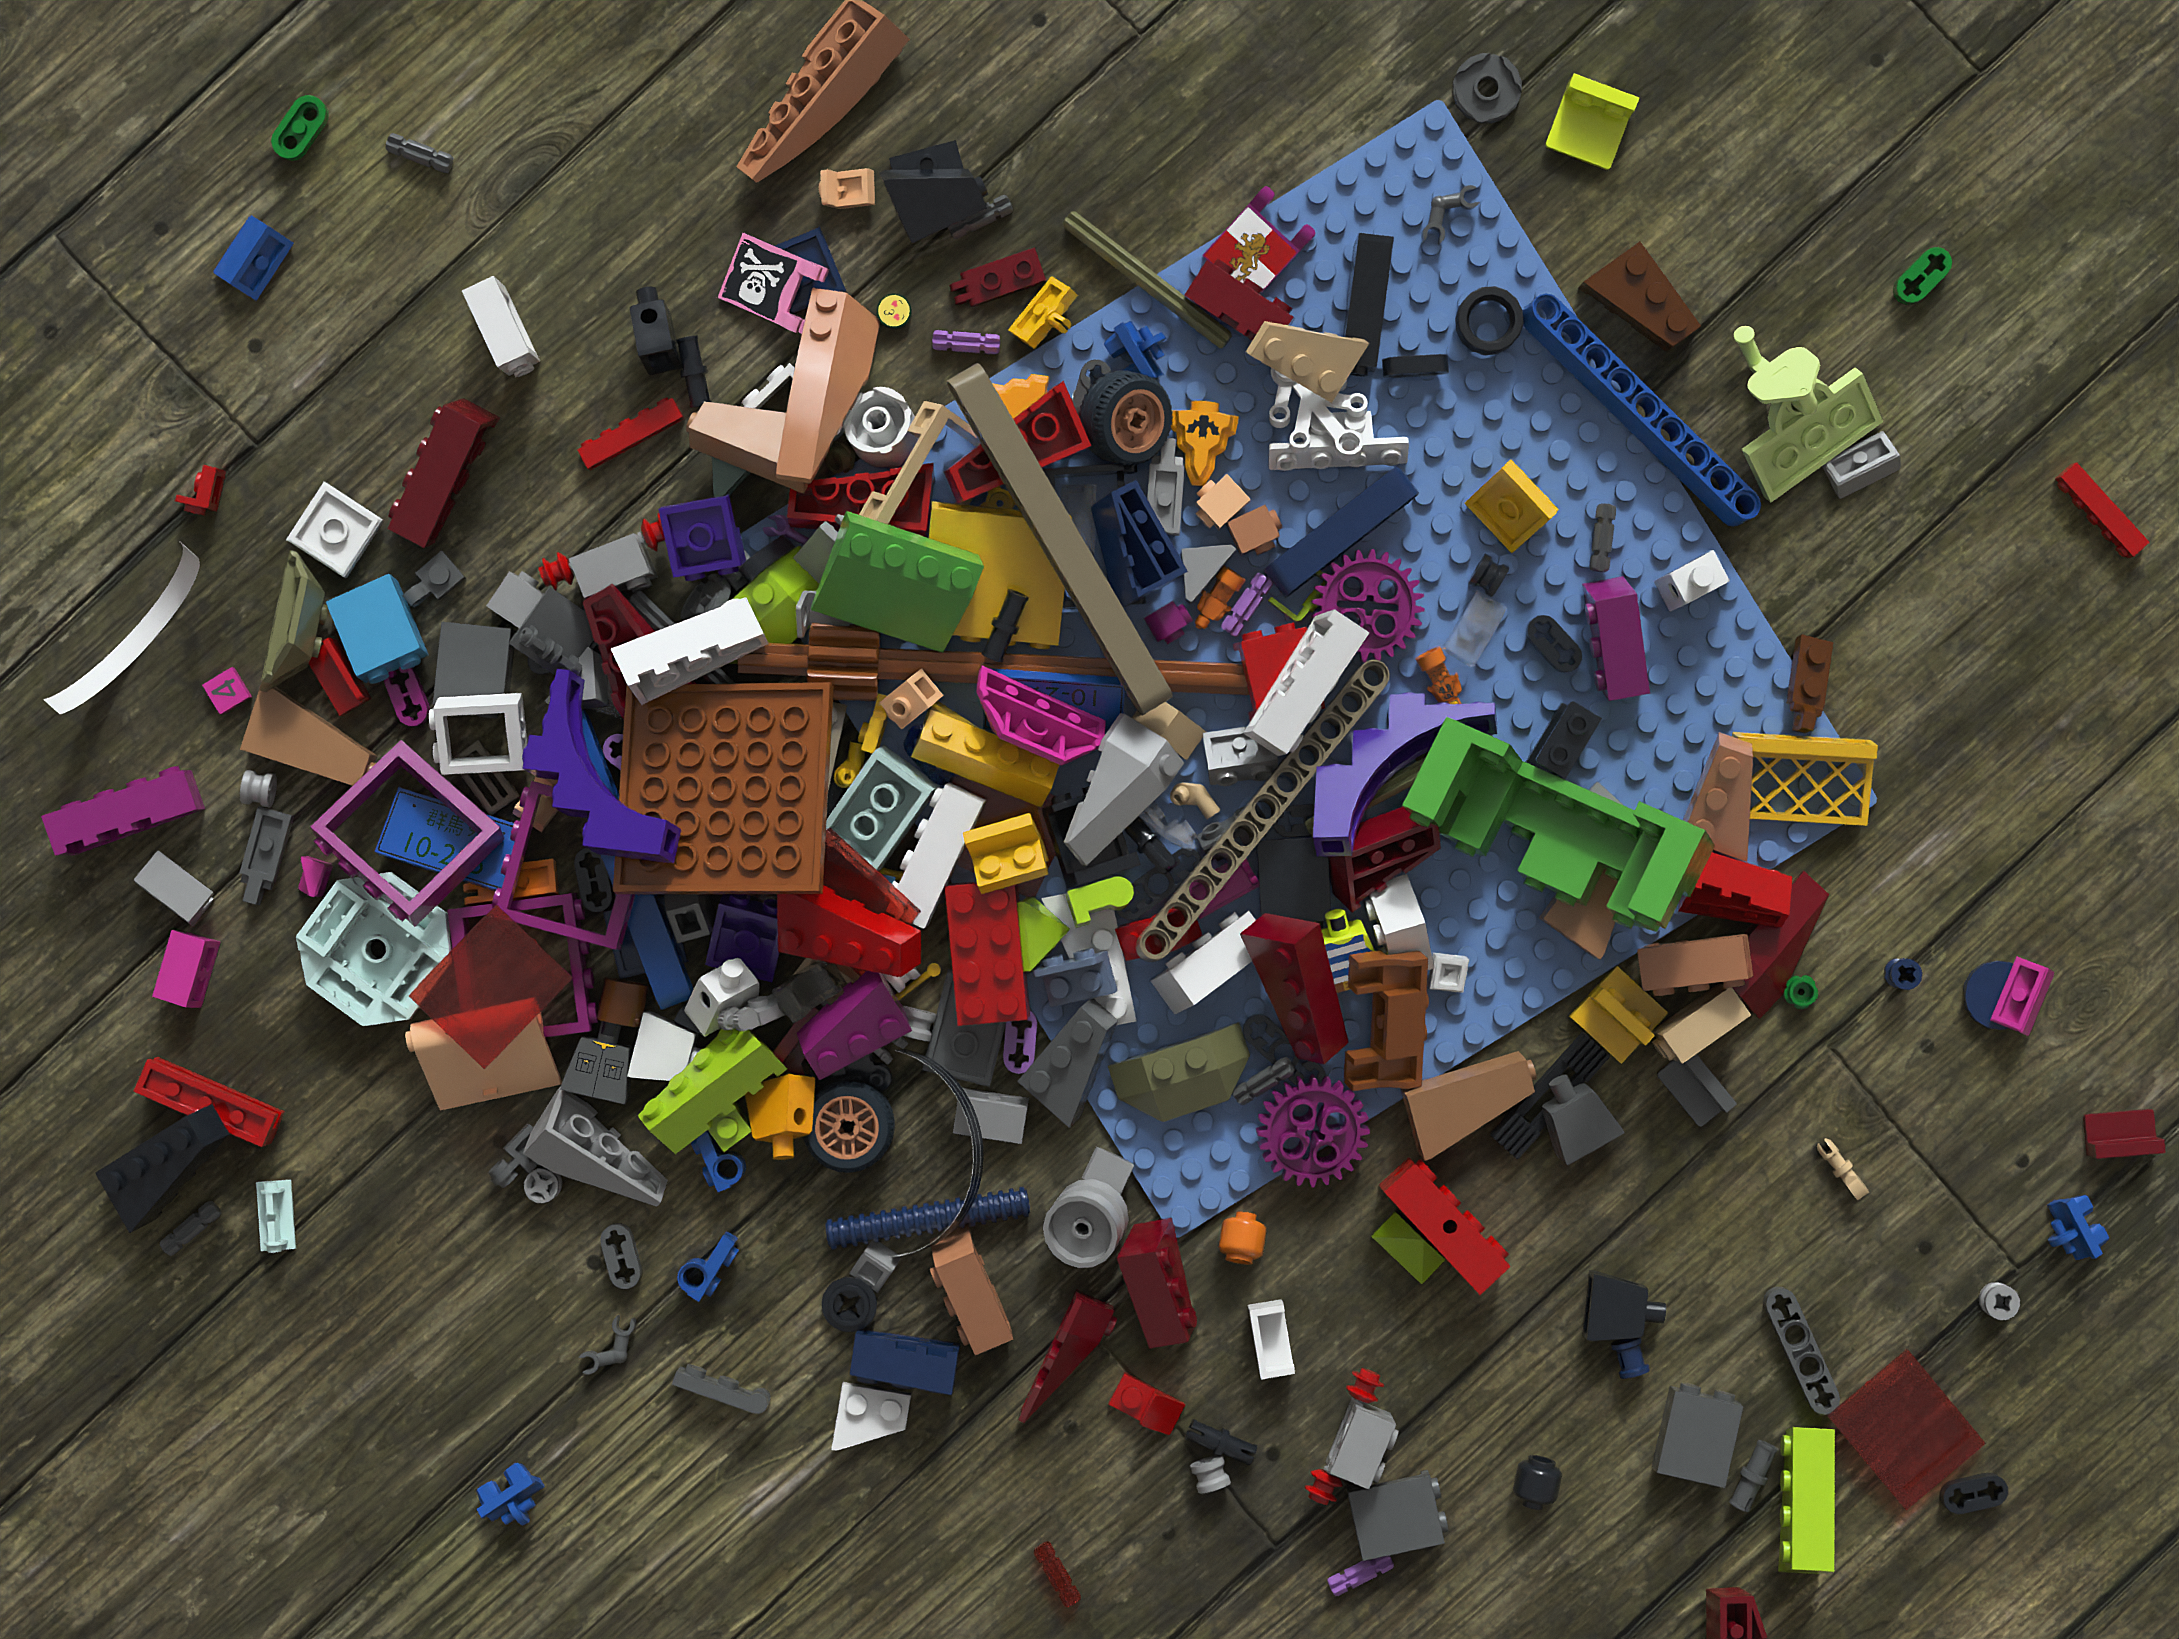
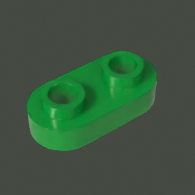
M312 95L298 98L274 131L271 139L272 147L283 159L288 161L301 159L327 124L329 112L326 105L319 98ZM316 110V118L308 121L306 119L308 111ZM291 138H296V147L287 149V141Z

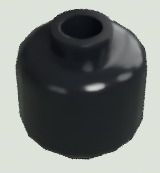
M1530 1455L1528 1460H1523L1518 1464L1513 1491L1517 1497L1523 1500V1506L1542 1510L1543 1505L1553 1504L1557 1500L1562 1473L1555 1466L1556 1462L1543 1456Z

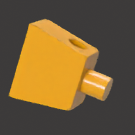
M787 1074L763 1081L764 1087L754 1095L750 1092L745 1094L752 1137L757 1141L772 1142L773 1159L786 1160L794 1158L793 1139L810 1135L812 1132L815 1077Z

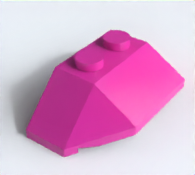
M981 666L979 669L976 693L992 731L1000 739L1061 766L1099 748L1101 740L1105 736V720L1008 678L985 666Z

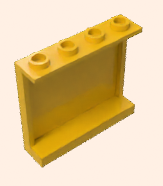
M932 501L928 538L978 554L984 565L973 597L953 635L960 636L961 640L967 642H980L981 638L989 639L994 627L991 625L993 617H998L1007 595V590L1012 589L1028 596L1029 599L1017 624L1019 627L1017 635L1013 634L1008 646H1013L1016 642L1030 643L1029 646L1036 649H1050V645L1058 646L1065 587L1020 510Z

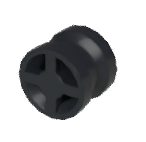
M1485 553L1472 573L1468 584L1473 587L1480 586L1485 590L1486 595L1493 597L1504 580L1509 567L1504 564L1497 565L1492 561V557Z

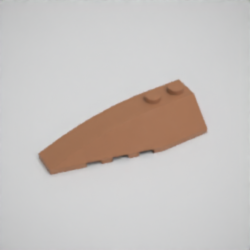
M845 0L806 48L802 55L806 60L798 74L791 73L786 82L789 90L782 102H774L768 112L770 114V122L766 128L758 129L736 167L757 183L789 163L819 140L857 104L868 90L879 81L881 74L900 55L903 47L910 39L884 14L863 0Z
M812 288L788 400L776 469L777 479L811 483L829 452V446L833 438L839 434L843 426V420L848 411L852 410L857 401L859 391L862 386L866 385L869 379L880 320L848 293Z

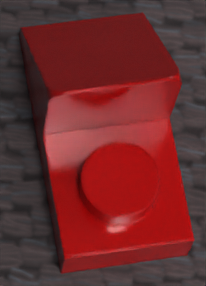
M1126 1372L1123 1373L1108 1402V1405L1139 1420V1425L1167 1435L1171 1434L1186 1405L1184 1402Z

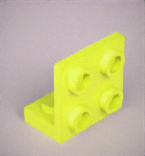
M1574 73L1567 84L1545 143L1546 148L1609 170L1628 120L1635 111L1639 97Z

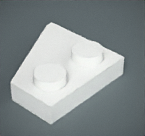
M843 1382L831 1450H841L905 1430L912 1393Z

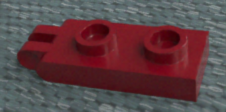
M1034 247L960 273L961 280L950 284L949 287L951 292L965 288L966 293L953 298L956 305L969 302L971 307H975L1045 283L1046 278Z

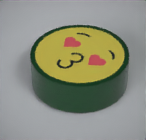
M892 293L884 296L879 301L877 316L883 326L888 329L897 330L909 323L912 309L909 301L904 296Z

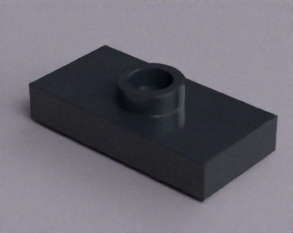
M956 140L889 158L892 170L964 169Z

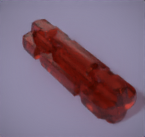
M1046 1541L1038 1545L1034 1549L1035 1557L1039 1563H1043L1042 1569L1055 1591L1060 1592L1059 1598L1066 1608L1073 1606L1081 1600L1079 1591L1075 1585H1071L1072 1579L1059 1557L1054 1556L1055 1550L1051 1543Z

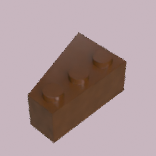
M1640 241L1578 287L1586 295L1589 294L1603 304L1604 308L1611 313H1615L1632 325V328L1665 352L1701 327Z

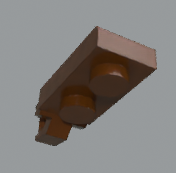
M1802 634L1795 639L1786 701L1787 704H1790V711L1795 712L1792 731L1804 734L1813 731L1816 717L1819 718L1822 715L1833 642Z

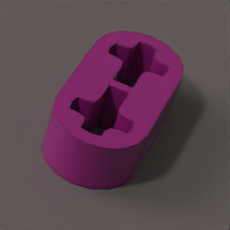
M399 667V669L388 672L389 677L384 680V683L400 722L413 727L426 723L429 719L430 706L415 669L412 667L403 670ZM399 669L401 673L409 674V679L405 680L408 690L406 693H404L401 685L393 684L392 679L397 677L396 671ZM408 697L411 698L414 705L421 706L422 711L417 713V720L405 715V711L409 710V704L406 699Z

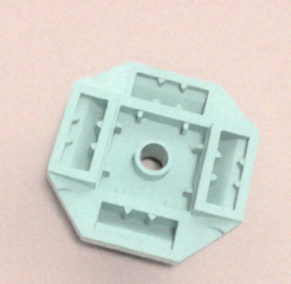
M392 872L379 874L408 901H411L419 893ZM361 878L337 880L296 935L306 985L362 1026L412 1019L452 964L448 913L436 906L414 927L406 919L403 922L398 918L396 919L387 909L390 904L382 897L375 900L363 888L362 885L365 882ZM376 939L383 941L386 946V953L381 959L376 958L371 952V945Z

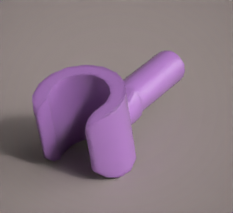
M784 515L768 517L776 522L777 530L773 527H763L764 533L770 537L785 534L786 537L792 538L803 545L809 540L808 537L791 528Z

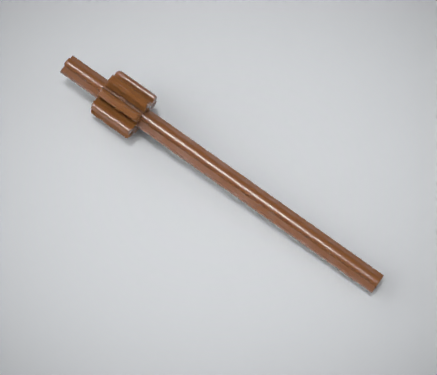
M812 623L809 629V645L769 643L738 658V673L807 676V683L830 682L834 686L833 700L876 701L879 679L907 680L921 668L932 682L977 683L981 666L993 669L1117 677L1107 659L1103 657L1005 653L1003 662H997L983 656L982 652L944 651L942 653L936 650L880 648V632L855 624L834 626ZM1154 660L1171 692L1249 695L1242 664Z

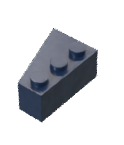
M1137 480L1112 491L1090 507L1110 586L1123 608L1167 586L1188 572Z
M861 1329L856 1331L850 1375L857 1376V1381L862 1383L877 1384L878 1381L891 1383V1386L897 1388H917L932 1393L952 1395L960 1343Z

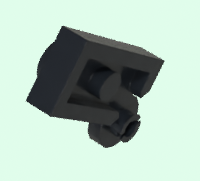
M872 1053L819 1080L806 1058L801 1063L804 1075L815 1077L814 1095L822 1088L839 1081H865L866 1084L878 1091L887 1089L892 1081L890 1068L885 1064L875 1063Z

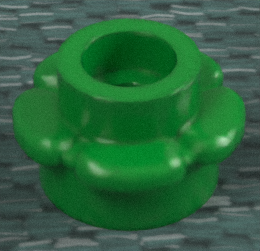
M1807 975L1802 977L1793 976L1786 983L1787 989L1784 990V998L1789 1004H1794L1795 1008L1805 1009L1816 1001L1818 989L1811 977ZM1800 988L1804 990L1802 995L1798 994Z

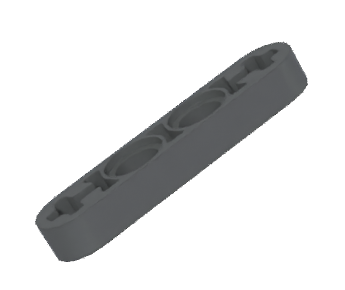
M1773 1287L1764 1295V1309L1809 1407L1815 1412L1823 1415L1831 1414L1839 1406V1392L1800 1305L1791 1291L1784 1287ZM1779 1294L1783 1298H1788L1789 1301L1784 1304L1788 1315L1792 1316L1796 1313V1318L1784 1320L1782 1312L1778 1308H1772V1305L1776 1303V1295ZM1778 1320H1784L1780 1325L1778 1324ZM1793 1325L1800 1326L1804 1333L1802 1340L1797 1344H1790L1785 1338L1786 1330ZM1805 1357H1814L1818 1364L1816 1372L1809 1376L1803 1375L1799 1369L1800 1362ZM1823 1376L1825 1377V1381H1818ZM1818 1381L1825 1393H1831V1396L1827 1398L1828 1404L1826 1406L1819 1402L1815 1403L1814 1400L1819 1397V1394L1812 1384L1807 1388V1383Z

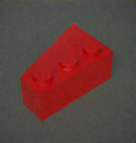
M1712 852L1691 896L1682 895L1679 901L1678 912L1782 928L1790 914L1792 876Z

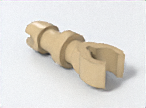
M1825 1138V1142L1831 1148L1830 1151L1826 1152L1818 1143V1152L1834 1168L1832 1173L1836 1178L1841 1177L1855 1198L1859 1200L1868 1194V1188L1851 1169L1853 1164L1849 1160L1845 1161L1836 1145L1831 1140Z

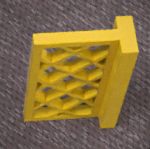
M1732 732V737L1752 743L1753 757H1756L1763 765L1752 776V784L1767 771L1779 784L1764 798L1753 785L1751 786L1752 792L1760 801L1750 809V819L1868 825L1874 759H1877L1878 745L1872 740ZM1761 757L1773 759L1766 764ZM1781 759H1790L1798 769L1782 782L1771 768ZM1797 760H1808V761H1806V762L1801 766ZM1816 761H1825L1833 771L1817 784L1806 772V769ZM1832 762L1842 763L1838 767H1835ZM1851 763H1864L1863 777L1854 785H1851L1840 773ZM1803 773L1814 787L1798 800L1786 786ZM1835 776H1838L1849 789L1832 802L1821 788ZM1862 786V792L1860 796L1856 790ZM1784 789L1795 803L1785 812H1775L1768 802ZM1819 792L1830 805L1819 814H1810L1802 804ZM1851 794H1854L1860 801L1859 817L1845 816L1837 806ZM1764 805H1765L1766 808L1769 810V811H1758V810L1761 809ZM1798 808H1800L1804 813H1793V812H1794L1795 810H1797ZM1835 810L1838 815H1828V814H1829L1831 811Z

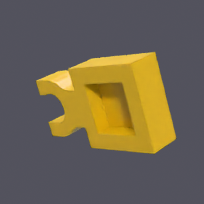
M878 693L873 715L869 723L863 722L858 742L863 743L861 748L863 751L873 753L881 745L888 716L879 702L886 695Z

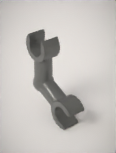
M1468 185L1459 193L1435 196L1432 199L1429 222L1421 233L1423 242L1427 238L1429 229L1438 231V245L1444 240L1445 230L1442 223L1446 209L1461 206L1466 210H1471L1480 203H1467L1464 200V193L1475 190L1476 186Z
M620 1315L614 1318L612 1328L616 1336L613 1350L601 1353L595 1351L582 1353L579 1358L589 1356L595 1362L593 1368L586 1369L582 1373L592 1374L602 1366L626 1361L629 1335L637 1326L635 1317L630 1321V1328L625 1331L619 1327Z

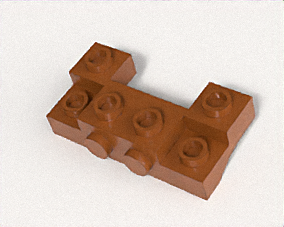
M1382 950L1349 955L1348 988L1356 995L1373 993L1370 1047L1345 1051L1344 1083L1352 1091L1382 1087L1402 1089L1422 1087L1424 1041L1427 1039L1425 1013L1429 1006V997L1427 994L1428 958L1420 951L1386 955Z

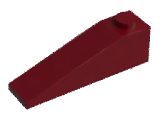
M612 583L585 599L583 606L594 641L598 644L604 674L608 676L613 704L624 719L627 683L611 648L655 631ZM693 680V681H691V682H689V683H687V684H696V683H695V681Z
M1802 871L1792 881L1790 914L1782 928L1753 923L1744 933L1748 935L1753 976L1749 979H1744L1745 985L1732 988L1743 1004L1758 1019L1784 994V990L1787 987L1786 983L1797 966L1829 896L1805 871Z
M1076 1289L1018 1416L1019 1421L1025 1423L1100 1343L1103 1334L1108 1337L1110 1336L1117 1321V1317L1113 1316L1114 1306Z

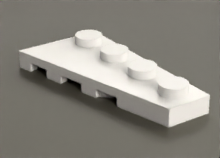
M1066 893L1041 898L1044 906L1070 928L1061 939L1069 959L1074 958L1073 953L1088 948H1094L1095 953L1108 952L1118 991L1094 999L1118 1020L1117 1025L1136 1022L1124 956L1115 932V928L1118 927L1115 911L1108 908L1089 914L1091 918L1089 925L1075 928L1065 896Z

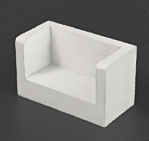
M1282 1299L1248 1305L1261 1380L1295 1374Z

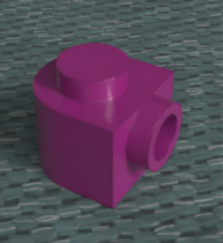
M1174 601L1143 618L1156 641L1159 642L1164 639L1167 645L1183 636L1185 633L1182 628L1193 621L1184 604L1176 606Z

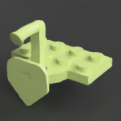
M1741 326L1734 332V340L1739 344L1750 370L1754 373L1748 381V389L1761 403H1771L1768 414L1770 429L1742 448V451L1763 496L1768 501L1773 502L1883 423V420L1864 375L1858 369H1852L1828 387L1821 380L1817 379L1820 362L1810 351L1802 347L1792 348L1769 363L1761 356L1754 341V330L1749 326Z

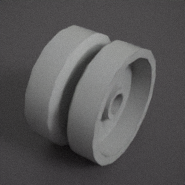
M1095 1179L1078 1180L1063 1190L1046 1213L1043 1225L1045 1242L1053 1255L1065 1264L1077 1268L1094 1267L1108 1259L1126 1233L1129 1221L1127 1205L1120 1193L1109 1184Z

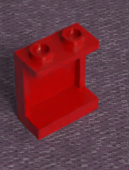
M1294 623L1274 627L1275 634L1267 636L1262 635V630L1242 634V641L1233 644L1234 651L1239 650L1253 708V711L1248 712L1250 721L1305 634L1307 626L1296 629ZM1324 701L1321 703V709L1326 708Z

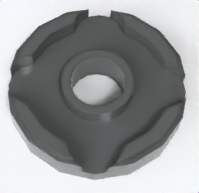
M1480 53L1470 57L1459 67L1453 80L1452 95L1457 108L1466 118L1477 123L1492 124L1505 119L1514 111L1521 97L1522 80L1518 69L1509 59L1501 55ZM1484 79L1493 81L1497 88L1496 94L1491 97L1481 95L1478 91V83Z

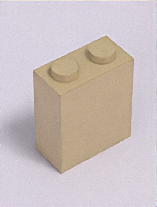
M1718 983L1654 1028L1651 1032L1655 1035L1656 1039L1652 1043L1663 1058L1683 1064L1750 1017L1751 1014L1732 987L1724 988L1723 984Z

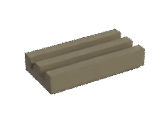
M477 740L454 758L475 757L473 753L476 750L480 756L491 755L483 743ZM503 771L493 772V774L508 793L506 797H503L486 772L477 773L497 800L495 805H492L470 773L460 774L490 816H494L499 810L520 797Z

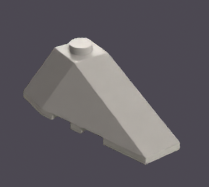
M1122 713L1119 714L1101 740L1098 751L1102 754L1095 771L1090 770L1087 782L1090 783L1084 802L1078 803L1064 840L1065 845L1078 861L1086 866L1167 789L1184 764L1183 760L1166 739Z
M560 1086L531 1131L523 1154L553 1173L658 1206L662 1201L668 1180L638 1151L630 1152L618 1140L621 1134L613 1127L610 1130L605 1128L594 1117L598 1112L590 1104L571 1092L560 1090Z

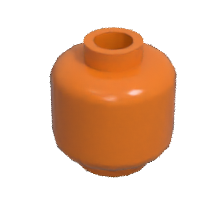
M1239 1211L1236 1212V1217H1230L1223 1221L1219 1250L1226 1255L1225 1260L1237 1264L1251 1265L1253 1260L1263 1255L1267 1231L1264 1224L1256 1221L1257 1215Z

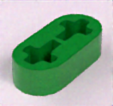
M1933 247L1921 254L1894 283L1893 294L1896 300L1904 305H1912L1923 299L1950 271L1952 259L1948 251L1940 247ZM1928 256L1931 259L1938 256L1942 260L1939 263L1941 271L1935 269L1928 275L1924 272L1931 263ZM1918 277L1921 282L1915 288L1917 296L1913 293L1906 296L1903 292L1906 289L1903 282L1905 281L1909 284Z

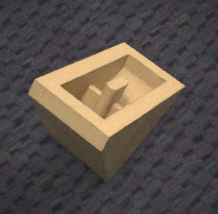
M1164 702L1143 716L1136 711L1132 717L1140 724L1166 739L1176 753L1185 760L1189 758L1203 738V733H1206L1204 729L1167 702Z

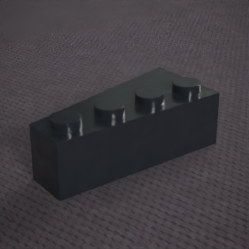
M213 1104L185 1116L95 1173L129 1233L156 1220L161 1215L162 1209L178 1195L180 1188L196 1174L195 1171L198 1167L209 1159L229 1135Z

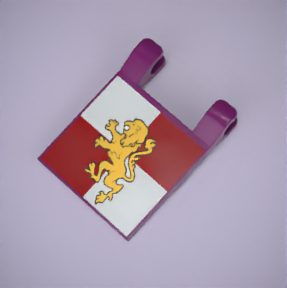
M1267 186L1259 191L1246 208L1202 255L1213 264L1218 258L1235 270L1231 276L1242 283L1248 278L1264 290L1316 234L1315 230L1306 224L1289 241L1263 217L1260 212L1275 197L1274 192Z

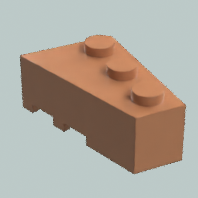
M1719 732L1683 820L1706 830L1715 845L1713 850L1747 862L1753 768L1752 743Z
M1747 934L1712 937L1694 941L1683 940L1662 945L1654 943L1637 949L1643 991L1653 990L1654 996L1674 994V987L1688 986L1689 992L1709 990V983L1723 982L1724 988L1745 985L1744 979H1749L1753 976Z
M966 1224L965 1228L959 1227L955 1229L945 1239L931 1246L935 1267L930 1268V1272L937 1288L943 1286L948 1295L943 1299L951 1317L957 1315L961 1325L957 1326V1331L963 1345L970 1344L974 1354L978 1355L1013 1340V1334L995 1287L991 1284L983 1266L985 1263L981 1254L978 1255L973 1244L972 1232L969 1225ZM938 1237L931 1239L930 1243L935 1241Z

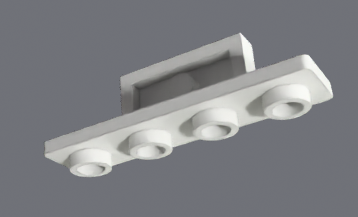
M1367 411L1362 417H1352L1348 412L1332 413L1344 430H1355L1363 438V452L1359 458L1352 461H1345L1337 456L1335 441L1313 414L1309 428L1310 448L1307 452L1302 454L1295 453L1290 449L1289 443L1269 444L1268 464L1270 470L1289 471L1303 468L1325 469L1328 467H1361L1366 465L1393 466L1408 462V438L1374 439L1371 411ZM1302 438L1303 442H1295V443L1298 444V445H1302V444H1304L1306 441ZM1347 445L1343 447V450L1353 451L1355 448Z

